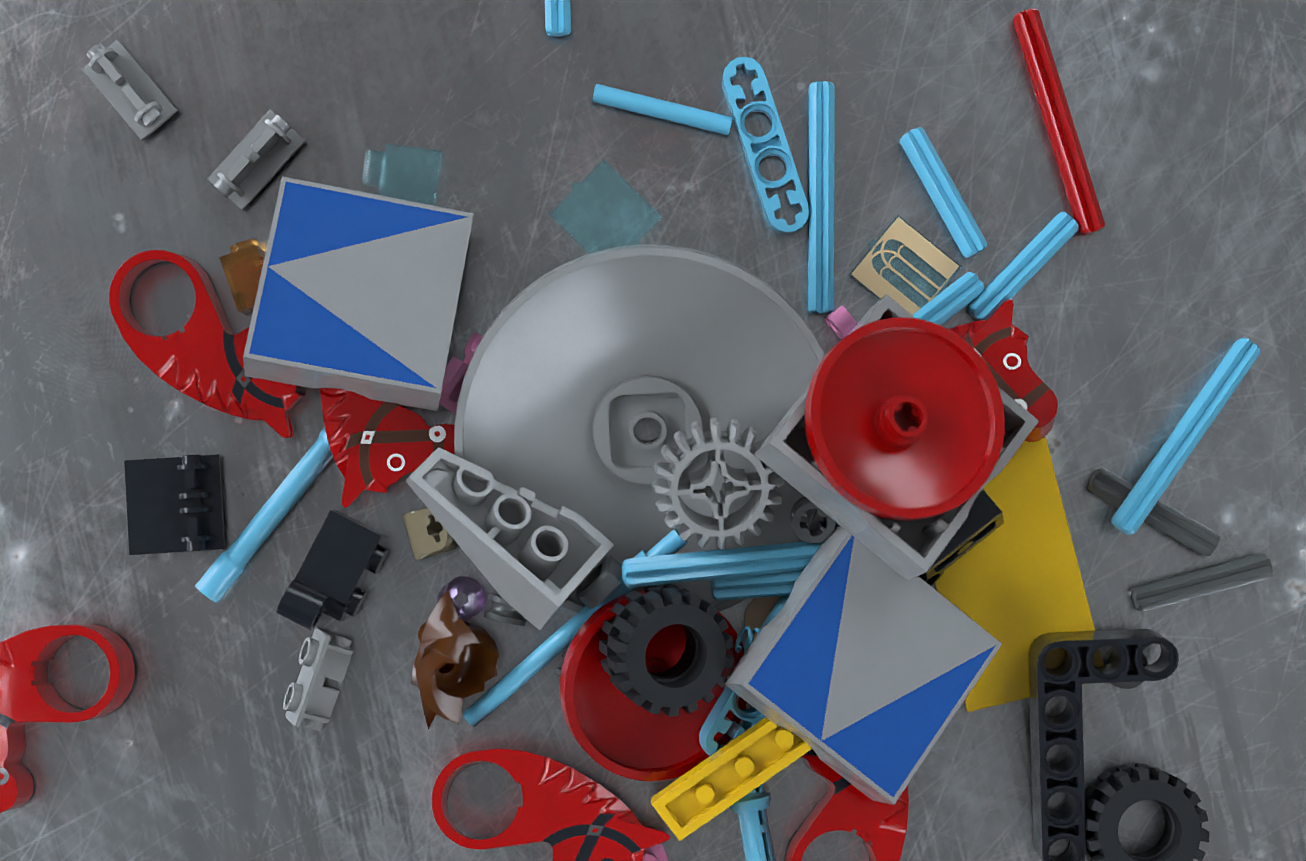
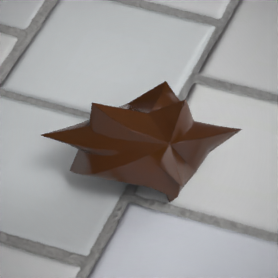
M448 590L430 613L428 620L419 629L418 638L420 646L411 675V684L418 687L428 729L436 714L446 720L459 724L464 698L484 691L485 682L497 676V658L500 656L495 641L485 629L459 618Z

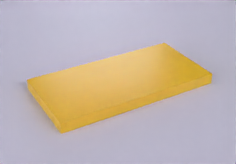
M1046 436L1037 442L1024 441L1001 473L995 476L983 488L1002 511L1004 524L948 567L943 575L934 583L936 591L1002 643L964 700L967 712L1030 697L1028 654L1032 642L1038 636L1052 632L1095 631ZM1054 648L1046 654L1044 658L1045 668L1053 669L1062 664L1065 658L1064 648ZM1100 648L1093 655V665L1096 667L1104 666Z

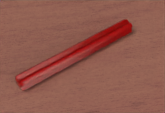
M1036 8L1023 10L1013 17V23L1074 220L1079 225L1078 232L1081 235L1095 233L1105 227V221L1043 22Z

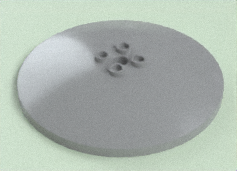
M631 245L590 253L564 263L541 276L521 291L489 326L474 351L463 379L457 402L454 426V452L456 456L490 471L495 480L518 491L521 487H524L536 493L535 499L558 510L564 506L577 512L614 544L605 557L612 555L622 565L624 560L634 558L643 549L648 552L674 528L680 531L682 524L674 528L666 526L665 518L669 512L657 511L655 502L662 495L652 492V482L663 479L654 474V464L658 462L670 463L662 456V447L667 445L677 450L679 449L674 439V434L677 431H681L688 439L692 438L691 423L696 421L701 425L702 432L711 431L709 423L710 419L714 417L719 419L721 431H726L730 420L735 419L738 420L740 425L739 436L752 426L758 433L755 443L767 439L809 386L816 368L825 354L811 329L790 303L761 278L737 264L702 251L670 245ZM646 417L656 419L661 425L659 435L648 441L638 438L634 433L635 424L640 419ZM724 450V457L728 466L744 469L745 473L757 472L754 465L746 457L734 451ZM708 451L692 459L680 477H687L688 472L698 471L704 467L707 462ZM717 464V476L714 477V484L711 487L712 491H715L717 502H719V491L722 490L721 486L725 480L721 476L719 465ZM785 480L784 485L774 489L781 493L782 503L780 505H767L775 515L773 522H767L759 518L757 521L762 530L759 536L753 535L749 529L743 531L745 543L742 546L737 545L734 536L725 537L726 547L724 549L803 542L794 532L790 513L795 502L805 496ZM755 490L749 491L748 496L737 497L729 506L728 515L741 509L750 500ZM690 494L679 495L690 509L699 514L712 517L711 506L708 502L702 499H691ZM809 509L806 511L808 517L801 516L800 522H806L810 530L817 529L819 527L818 521L822 522L824 517L819 516L817 509ZM695 532L691 538L687 539L688 543L675 554L721 549L717 548L715 537H710L708 544L704 548L699 547L697 544V532ZM710 580L673 583L677 587L685 588L709 602L719 612L745 600H714L710 590ZM636 587L634 590H642L644 587ZM575 591L562 607L578 613L586 605L576 597Z

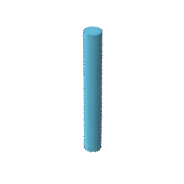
M596 84L592 98L594 103L729 136L733 117Z

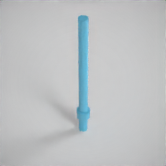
M674 528L648 552L643 549L634 558L675 554L688 541L682 540L679 530ZM622 577L621 584L600 604L592 609H589L587 606L582 608L463 712L466 721L471 726L476 727L566 649L584 622L594 612L611 600L629 593L636 587H627Z

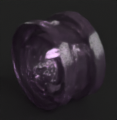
M467 576L454 578L439 591L437 596L438 603L448 590L452 600L457 595L459 596L461 593H464L469 601L460 607L455 603L454 606L459 618L466 622L475 617L485 604V593L482 586L476 580Z

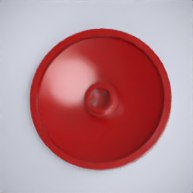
M907 317L882 319L868 323L841 339L830 349L816 368L809 385L805 403V426L808 443L812 455L827 481L838 493L855 506L868 513L888 519L920 520L942 514L970 499L988 480L995 468L1003 445L1005 430L1004 407L998 385L991 370L978 352L963 338L941 325L922 319Z
M644 589L636 590L640 594H644ZM626 594L611 600L594 612L584 622L570 643L560 676V701L563 715L576 742L603 768L616 775L637 781L651 782L674 779L684 775L709 757L702 750L699 743V733L726 685L724 684L722 688L716 684L711 690L715 697L709 703L702 699L698 700V710L688 713L679 707V716H667L661 710L658 715L648 712L619 691L609 680L611 676L603 670L601 660L607 658V656L599 651V640H607L608 634L601 629L604 620L610 622L614 620L616 614L611 611L612 607L616 602L622 606L629 602L625 596ZM719 611L716 612L718 615L725 618ZM725 618L729 628L724 632L732 636L734 645L733 648L726 649V653L733 657L732 668L724 667L722 675L727 678L745 652L744 647L739 653L735 651L738 634ZM682 624L666 626L651 638L645 654V663L649 673L666 671L680 660L686 646V634ZM737 695L736 704L738 708L745 710L747 702ZM729 710L725 716L740 724L741 719ZM728 731L725 734L720 732L715 734L713 739L718 743V747L721 744L726 745L731 739L727 734Z

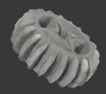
M713 417L709 423L711 431L702 432L701 425L696 421L691 423L692 438L688 439L681 431H677L674 434V439L679 446L678 450L667 445L662 447L661 454L670 463L658 462L654 464V474L663 479L652 482V492L662 495L655 502L658 512H669L665 518L666 526L674 528L682 524L679 531L682 540L686 541L697 532V544L699 547L704 548L708 544L709 538L715 537L717 548L723 550L726 547L725 537L734 536L737 545L742 546L745 543L744 530L749 529L755 536H759L762 533L757 521L759 518L767 522H773L775 515L767 505H780L782 503L781 493L774 489L784 485L785 480L754 455L766 440L763 439L755 443L758 433L754 427L750 426L739 436L740 425L738 420L731 419L726 431H721L719 419ZM724 450L734 451L743 455L754 465L757 472L745 473L744 469L728 466L725 461ZM708 451V458L704 467L698 471L688 472L687 477H680L692 459ZM717 464L719 465L721 476L725 480L721 486L722 490L719 491V502H717L715 491H712L711 487L714 484V477L717 476ZM755 490L750 500L741 509L728 515L729 506L737 497L748 496L749 491ZM690 494L691 499H702L708 502L711 506L712 517L693 511L683 502L679 495Z

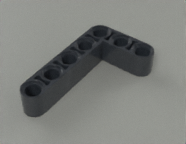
M1151 629L1052 632L1038 636L1030 646L1028 657L1033 841L1035 850L1042 861H1085L1082 684L1158 681L1168 678L1178 667L1179 655L1176 647L1168 639ZM1152 644H1160L1161 653L1158 660L1153 664H1142L1141 657L1145 648ZM1103 646H1112L1113 656L1110 662L1105 666H1094L1093 655L1096 650ZM1054 648H1064L1065 658L1062 664L1053 669L1045 668L1044 658L1046 654ZM1056 696L1066 697V707L1063 712L1055 716L1046 715L1045 708L1050 699ZM1057 744L1067 745V754L1063 760L1057 763L1047 762L1046 757L1050 748ZM1058 792H1068L1069 798L1064 807L1057 810L1048 809V801L1052 795ZM1065 839L1070 841L1069 849L1066 853L1057 857L1049 855L1050 847L1057 840Z

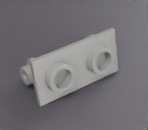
M118 39L107 48L99 43L87 52L90 62L81 70L141 141L178 112Z
M270 109L207 179L241 210H244L302 146L305 140Z
M315 627L312 638L307 637L299 654V664L302 665L297 682H292L289 685L283 701V709L286 711L285 717L295 727L300 728L303 718H305L303 726L317 731L322 730L324 723H329L339 691L323 685L326 678L343 682L354 650L350 649L352 639L334 634L332 642H329L331 636L319 627Z

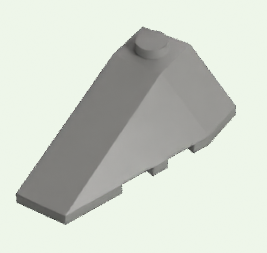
M439 447L406 480L407 484L498 594L539 631L614 546L611 541L577 512L564 506L558 510L535 499L536 493L524 487H521L518 491L495 480L490 471Z

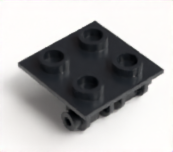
M220 454L182 455L181 457L124 461L129 555L225 549Z

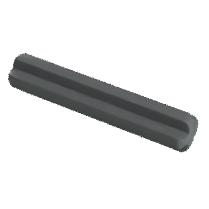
M1105 468L1098 469L1088 484L1089 491L1117 507L1121 506L1134 487L1133 484ZM1158 500L1144 520L1146 524L1202 556H1210L1220 541L1218 533Z
M1259 553L1134 586L1132 588V598L1138 611H1148L1269 579L1273 576V569L1268 555Z

